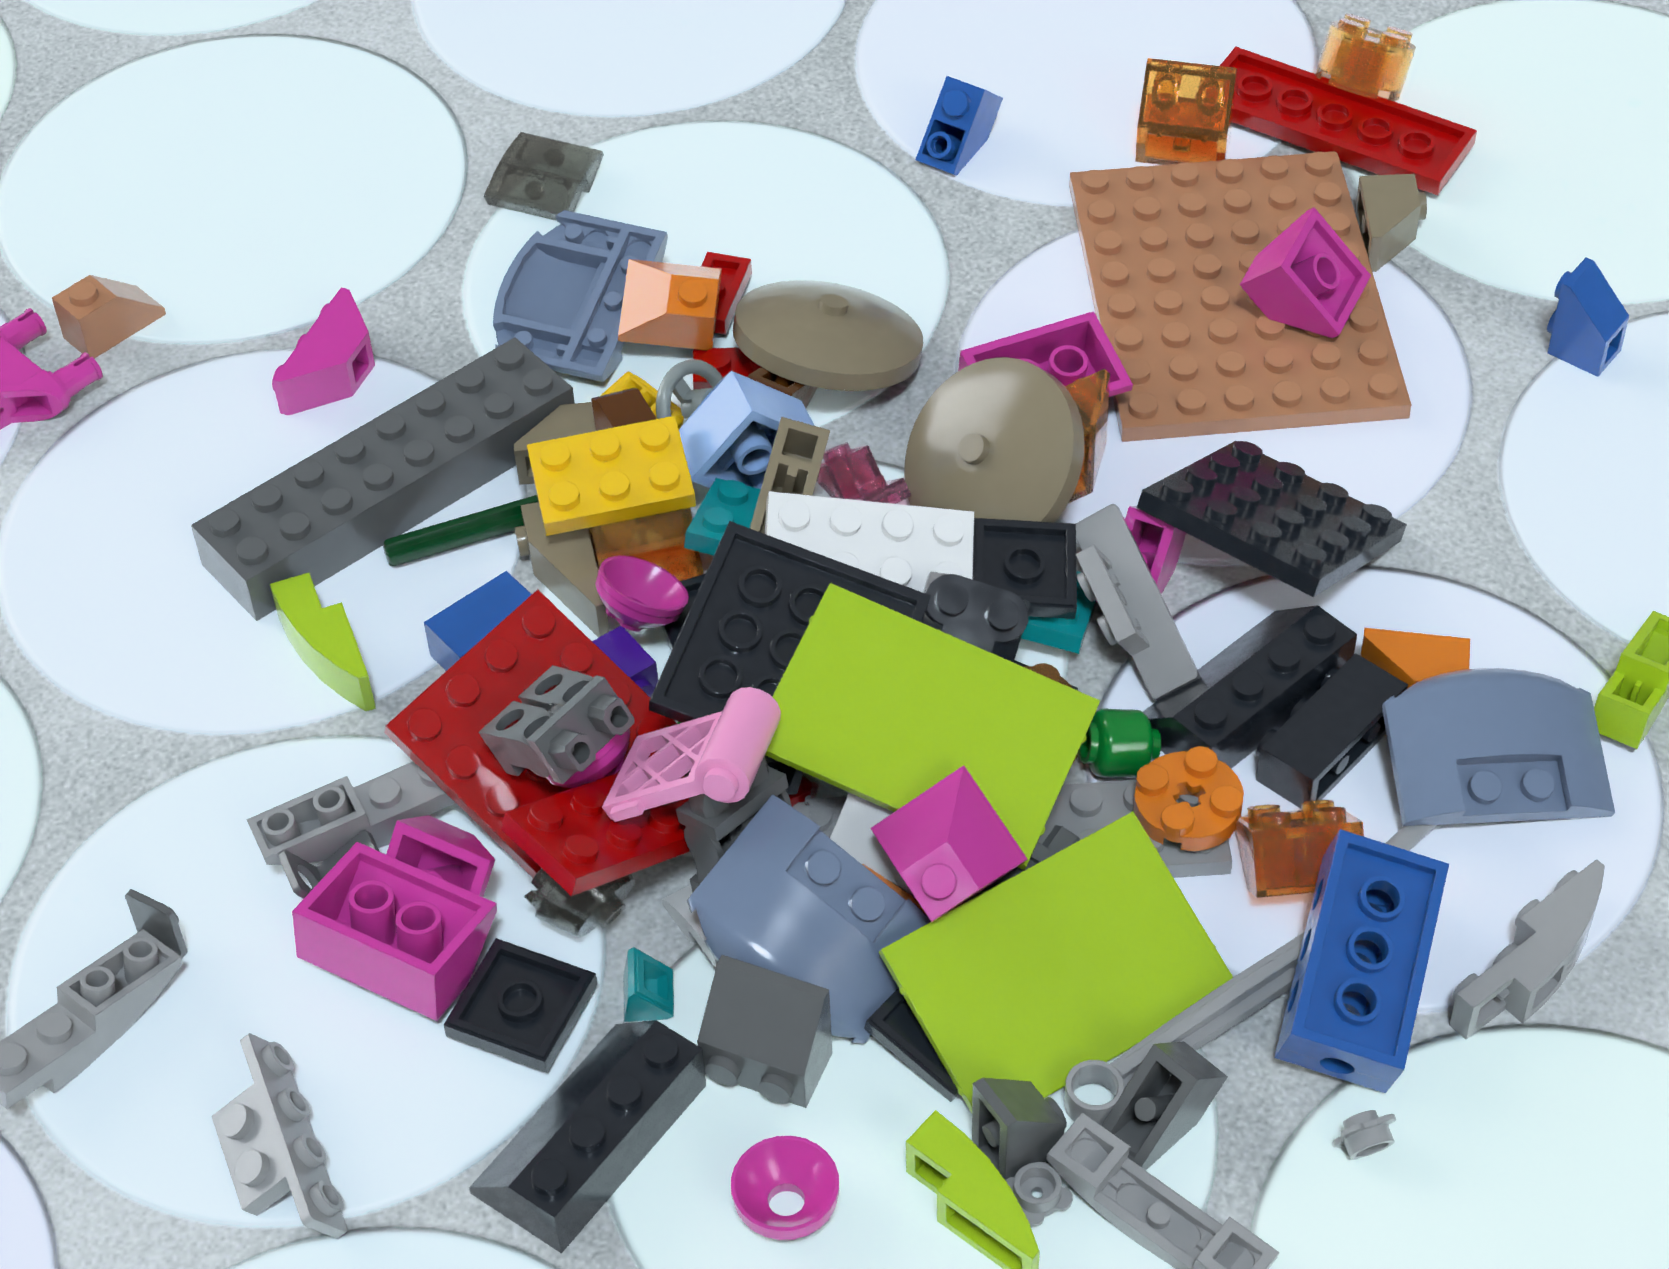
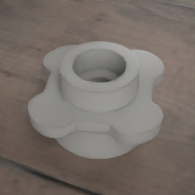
M1368 1110L1347 1118L1343 1121L1345 1129L1341 1131V1136L1333 1140L1335 1147L1346 1146L1351 1159L1366 1157L1390 1147L1395 1143V1140L1390 1131L1389 1124L1397 1120L1395 1114L1378 1117L1376 1110Z
M1029 1163L1020 1168L1015 1177L1005 1180L1012 1189L1032 1227L1041 1225L1044 1217L1054 1211H1066L1072 1205L1073 1194L1071 1190L1062 1187L1060 1175L1049 1163ZM1040 1191L1043 1195L1036 1198L1032 1195V1192Z

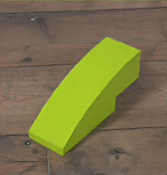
M310 573L271 583L270 587L278 618L289 642L301 660L324 684L342 698L364 711L376 709L369 675L342 602L322 608Z
M1656 611L1651 612L1621 653L1615 672L1598 694L1594 706L1599 734L1635 749H1638L1669 698V617Z
M935 1110L905 1141L906 1173L937 1194V1222L1002 1269H1039L1040 1250L1029 1221L1012 1189L991 1160L962 1130Z

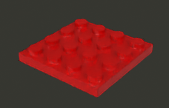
M538 589L385 726L384 733L536 882L547 873L501 830L505 812L572 788L553 785L546 777H541L527 768L519 776L507 774L479 734V731L512 701L522 703L518 696L552 665L592 677L596 675L605 677L616 695L624 701L635 720V723L630 727V740L625 759L637 736L677 725L673 719L649 711L650 697ZM554 685L550 687L543 694L550 692L557 686ZM515 720L512 723H510L505 729H508L509 727L516 724L518 720Z

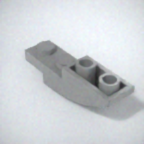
M412 761L355 787L352 786L348 776L342 777L246 820L266 865H282L278 855L284 850L312 863L325 861L363 830L373 835L378 848L389 845L397 820L430 815L455 804V802Z
M1598 859L1594 860L1580 872L1571 870L1564 875L1557 883L1554 891L1541 902L1538 899H1534L1527 903L1515 919L1517 929L1513 943L1506 946L1498 954L1493 965L1480 976L1475 973L1470 974L1457 986L1452 996L1455 1002L1449 1025L1465 1040L1505 1009L1523 1024L1562 985L1575 966L1592 925L1605 865Z
M142 929L56 987L57 1003L0 1041V1104L9 1109L42 1085L52 1093H55L82 1073L121 1038L149 1008L182 965L181 956Z

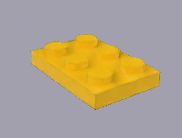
M675 416L527 444L546 536L696 506L695 492Z

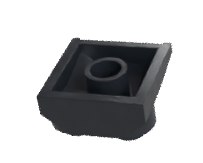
M930 572L927 576L923 593L931 595L922 623L1014 663L1022 633L1028 624V612L1031 603L1011 591L960 575Z

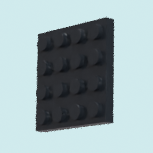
M1234 441L1142 490L1136 507L1313 598L1401 542L1407 526L1406 523L1392 517V513L1385 507L1376 504H1365L1349 496L1348 491L1342 486L1328 482L1322 483L1306 475L1302 467L1291 462H1279L1263 454V450L1256 444L1247 441Z
M729 521L649 700V711L683 723L723 711L732 692L740 688L752 687L761 689L773 696L809 625L810 617L814 615L830 583L919 622L923 621L931 595Z

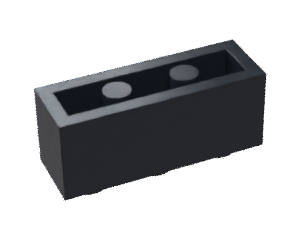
M1357 653L1341 668L1333 667L1324 677L1320 689L1310 699L1304 697L1299 700L1292 709L1288 720L1278 730H1269L1261 739L1256 750V755L1259 757L1256 781L1309 814L1386 735L1382 705L1393 695L1396 698L1408 688V684Z

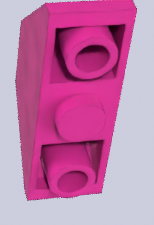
M341 287L330 303L322 307L318 319L309 331L299 338L296 348L285 363L276 369L272 379V388L276 394L280 414L289 416L352 397L374 368L375 361L369 331L350 289Z

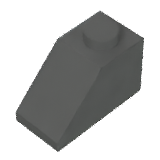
M1186 1042L1153 1044L1103 1122L1102 1127L1131 1146L1128 1158L1144 1170H1147L1198 1124L1228 1076Z
M981 1078L974 1082L972 1141L991 1160L1005 1180L1015 1177L1018 1170L1029 1163H1049L1046 1159L1047 1154L1064 1135L1065 1128L1067 1127L1066 1118L1057 1102L1051 1097L1044 1099L1031 1081Z

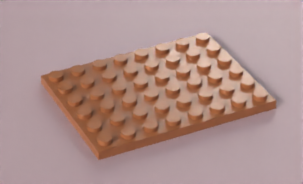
M1337 152L1272 155L1257 158L1225 159L1194 163L1183 162L1168 165L1070 172L1069 188L1095 314L1133 383L1131 391L1112 396L1122 442L1410 418L1412 404ZM1313 207L1316 208L1371 274L1340 335L1334 338L1268 319L1240 286L1256 255L1301 215Z

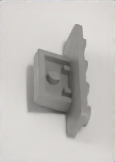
M1110 504L1075 523L1076 540L1082 550L1075 555L1083 569L1081 573L1077 574L1078 582L1087 598L1091 602L1097 599L1104 615L1097 618V621L1111 646L1118 643L1133 657L1151 697L1157 701L1199 679L1200 673L1120 508L1116 504Z
M248 1033L240 1040V1044L254 1084L211 1116L241 1209L258 1216L291 1191L302 1224L338 1239L347 1232L341 1212L343 1202L338 1191L331 1184L324 1164L326 1153L314 1136L308 1118L310 1113L309 1105L304 1096L299 1092L292 1073L294 1068L293 1060L288 1051L278 1042H269L252 1033Z

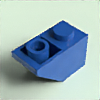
M946 75L915 160L957 176L988 140L1003 97Z
M1585 257L1573 272L1566 271L1561 276L1555 288L1554 297L1558 298V304L1547 326V332L1551 333L1547 354L1599 377L1622 350L1629 314L1596 262Z

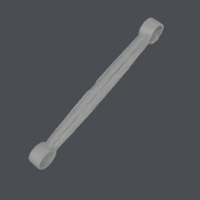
M1304 932L1169 1020L1110 1064L1100 1060H1087L1074 1066L1067 1075L1064 1107L1068 1116L1075 1122L1081 1113H1084L1102 1126L1153 1044L1186 1042L1194 1050H1198L1291 989ZM1095 1083L1108 1088L1113 1093L1114 1098L1102 1105H1090L1077 1098L1074 1091L1081 1085Z

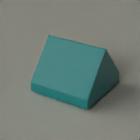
M635 947L629 949L623 975L624 1022L670 1019L674 1016L673 969Z

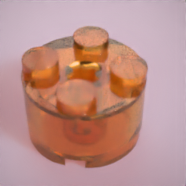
M1345 14L1344 19L1340 18L1339 21L1331 22L1315 76L1321 79L1328 73L1331 75L1328 84L1340 89L1376 99L1379 90L1390 92L1388 100H1399L1416 50V46L1411 43L1413 34L1390 26L1387 27L1386 32L1370 28V20L1353 14Z

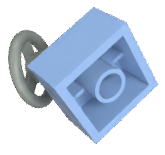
M696 359L685 360L674 365L660 383L656 397L657 419L671 416L672 393L680 401L684 420L679 433L691 480L708 488L711 487L715 478L740 481L746 486L761 489L781 417L814 425L801 400L733 371L722 377L712 365ZM689 374L700 375L710 383L712 388L691 390L683 377Z

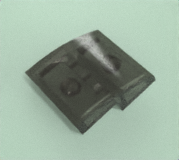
M520 132L496 167L484 193V198L488 205L557 221L556 215L563 210L575 212L582 192H590L604 153L602 150Z

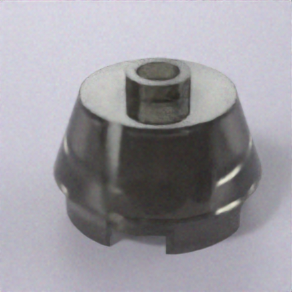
M541 868L531 881L537 890H531L524 895V898L536 909V918L577 938H581L597 926H600L602 929L606 928L623 912L626 907L623 901L634 887L635 879L632 874L570 896Z

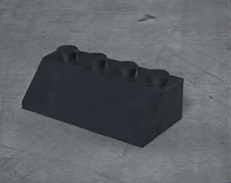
M1318 605L1274 611L1199 668V679L1157 700L1143 711L1148 716L1152 729H1158L1160 733L1161 751L1164 754L1188 751L1197 746L1207 747L1216 753L1218 760L1224 762L1232 769L1257 749L1261 739L1269 730H1278L1288 720L1292 709L1299 700L1304 697L1310 699L1320 689L1324 677L1333 667L1341 668L1354 655L1357 633Z
M657 1020L615 1024L469 1187L470 1194L562 1254L706 1087L702 1048Z

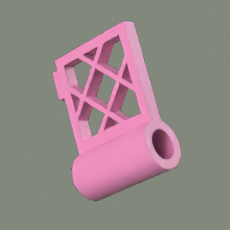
M752 687L740 688L732 692L721 712L637 736L602 808L610 819L617 822L642 815L644 810L700 794H705L715 801L724 803L740 801L749 792L779 724L781 710L778 703L770 694L761 689ZM690 771L688 777L681 778Z

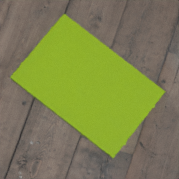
M830 583L814 615L810 617L809 625L772 696L779 705L781 718L765 755L892 812L897 811L964 765L1028 860L1017 866L1025 870L1039 837L1045 833V824L1081 744L1086 741V732L1100 700Z
M1134 811L953 909L935 921L891 943L878 952L899 987V992L906 999L956 1085L958 1094L962 1096L971 1113L973 1083L981 1078L1031 1081L1040 1094L1046 1098L1066 1086L1067 1075L1077 1064L1087 1060L1110 1061L1138 1044L1169 1020L1233 978L1218 953L1216 946L1212 943Z

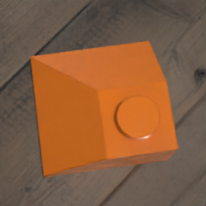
M629 259L618 341L698 350L712 349L722 269Z

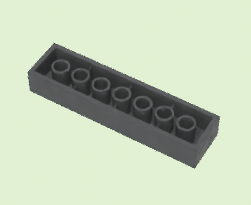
M514 337L191 524L201 564L258 621L276 610L270 587L271 583L310 573L315 587L383 546V542L386 539L405 533L516 466L514 443L560 405L574 404L573 387Z

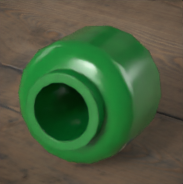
M1104 708L1095 712L1086 732V741L1081 744L1078 750L1081 762L1088 764L1089 769L1097 777L1134 779L1137 778V772L1141 767L1159 757L1161 736L1158 729H1152L1148 716L1141 710Z

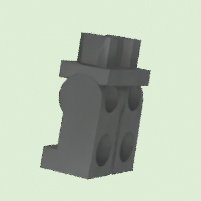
M552 665L518 696L522 703L512 701L480 730L479 734L507 774L519 776L527 768L541 777H548L550 775L554 782L564 784L577 771L583 772L596 759V753L616 734L622 735L635 723V720L624 701L616 695L605 677L597 675L592 677ZM554 685L557 686L550 692L543 694L550 687ZM515 720H518L516 724L509 727L508 729H505L510 723H512Z
M765 756L749 792L740 801L724 803L715 801L705 794L690 797L687 802L676 809L679 823L686 826L684 838L694 856L697 874L689 879L692 893L772 794L792 806L786 791L789 787L786 774L769 767Z

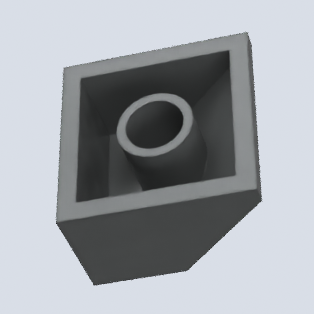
M721 955L714 973L697 1040V1045L703 1050L705 1074L719 1084L726 1086L736 1084L759 1092L772 1102L779 1104L789 1102L807 1108L833 1054L829 989Z

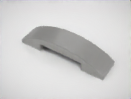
M1081 1113L1048 1152L1046 1158L1048 1162L1088 1204L1137 1244L1175 1269H1269L1279 1256L1280 1252L1230 1216L1222 1225L1130 1160L1128 1155L1131 1146L1084 1113Z

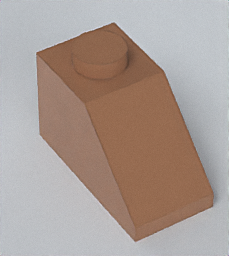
M94 275L86 276L51 297L63 338L79 352H86L94 359L166 315L165 308L137 285Z

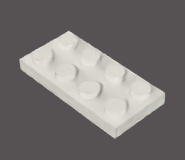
M779 492L768 493L765 519L766 535L923 592L927 576L930 572L956 574L972 579L974 512Z

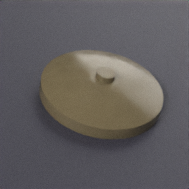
M789 280L755 288L744 295L738 302L733 323V336L736 344L753 362L785 379L829 390L868 391L898 384L909 378L916 371L923 348V334L920 327L900 307L862 289L825 281Z
M1015 358L985 359L953 374L928 399L920 411L909 437L905 455L904 477L910 505L974 512V518L1055 522L1068 505L1075 491L1084 458V430L1078 407L1072 395L1049 372L1027 361Z

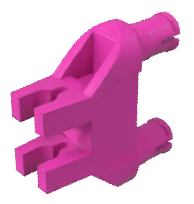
M31 308L26 309L24 313L0 326V430L11 423L43 421L58 415L69 407L72 396L103 377L102 370L97 361L86 352L54 373L42 370L19 350L23 346L47 333L42 318L36 312L34 313Z

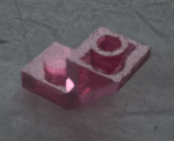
M845 442L824 452V462L821 463L816 482L831 498L897 504L912 496L904 478L885 480L868 445L850 448L849 443Z

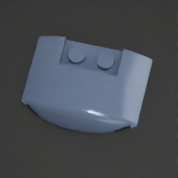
M563 210L556 215V220L560 225L544 235L537 230L520 249L503 278L493 313V327L496 331L498 345L495 344V348L516 337L552 370L604 382L623 359L621 350L625 342L618 341V332L628 260L663 262L668 234L661 230Z
M1507 668L1464 669L1443 673L1419 681L1396 698L1393 695L1382 705L1403 826L1612 817L1616 813L1592 696L1590 692L1580 687L1576 688L1561 679L1526 670Z
M772 794L687 899L690 912L692 913L696 909L703 933L707 938L704 942L717 961H719L721 955H725L829 989L832 1036L853 1038L850 1043L865 1044L871 1036L864 1029L867 1019L899 988L878 952L882 948L930 923L931 920L911 900H905L820 831L819 825Z

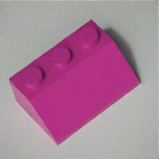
M1094 311L960 351L958 371L973 363L991 358L1008 357L1027 361L1056 377L1072 395L1077 407L1131 391L1133 387L1132 381Z
M356 842L293 909L292 917L296 956L438 1021L467 987L497 913V903Z

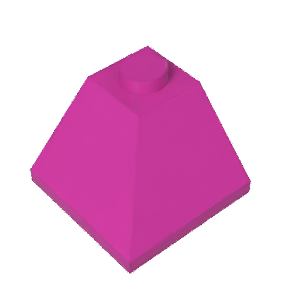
M1313 207L1301 215L1256 255L1240 286L1268 319L1334 338L1340 335L1371 274L1316 208Z
M964 765L870 828L931 922L952 911L1028 860Z
M429 815L397 820L386 855L484 897L495 863V858L474 834Z

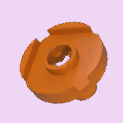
M1197 746L1188 751L1163 755L1141 767L1137 772L1133 810L1147 835L1152 840L1163 844L1165 838L1171 842L1181 843L1180 850H1207L1225 842L1236 830L1237 821L1242 813L1244 790L1236 773L1227 764L1218 760L1213 750ZM1181 795H1193L1198 797V806L1191 807L1186 801L1177 803L1176 800Z

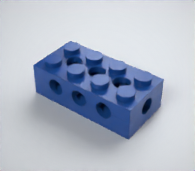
M1340 829L1322 858L1274 1058L1379 1092L1386 1093L1405 1069L1449 863Z

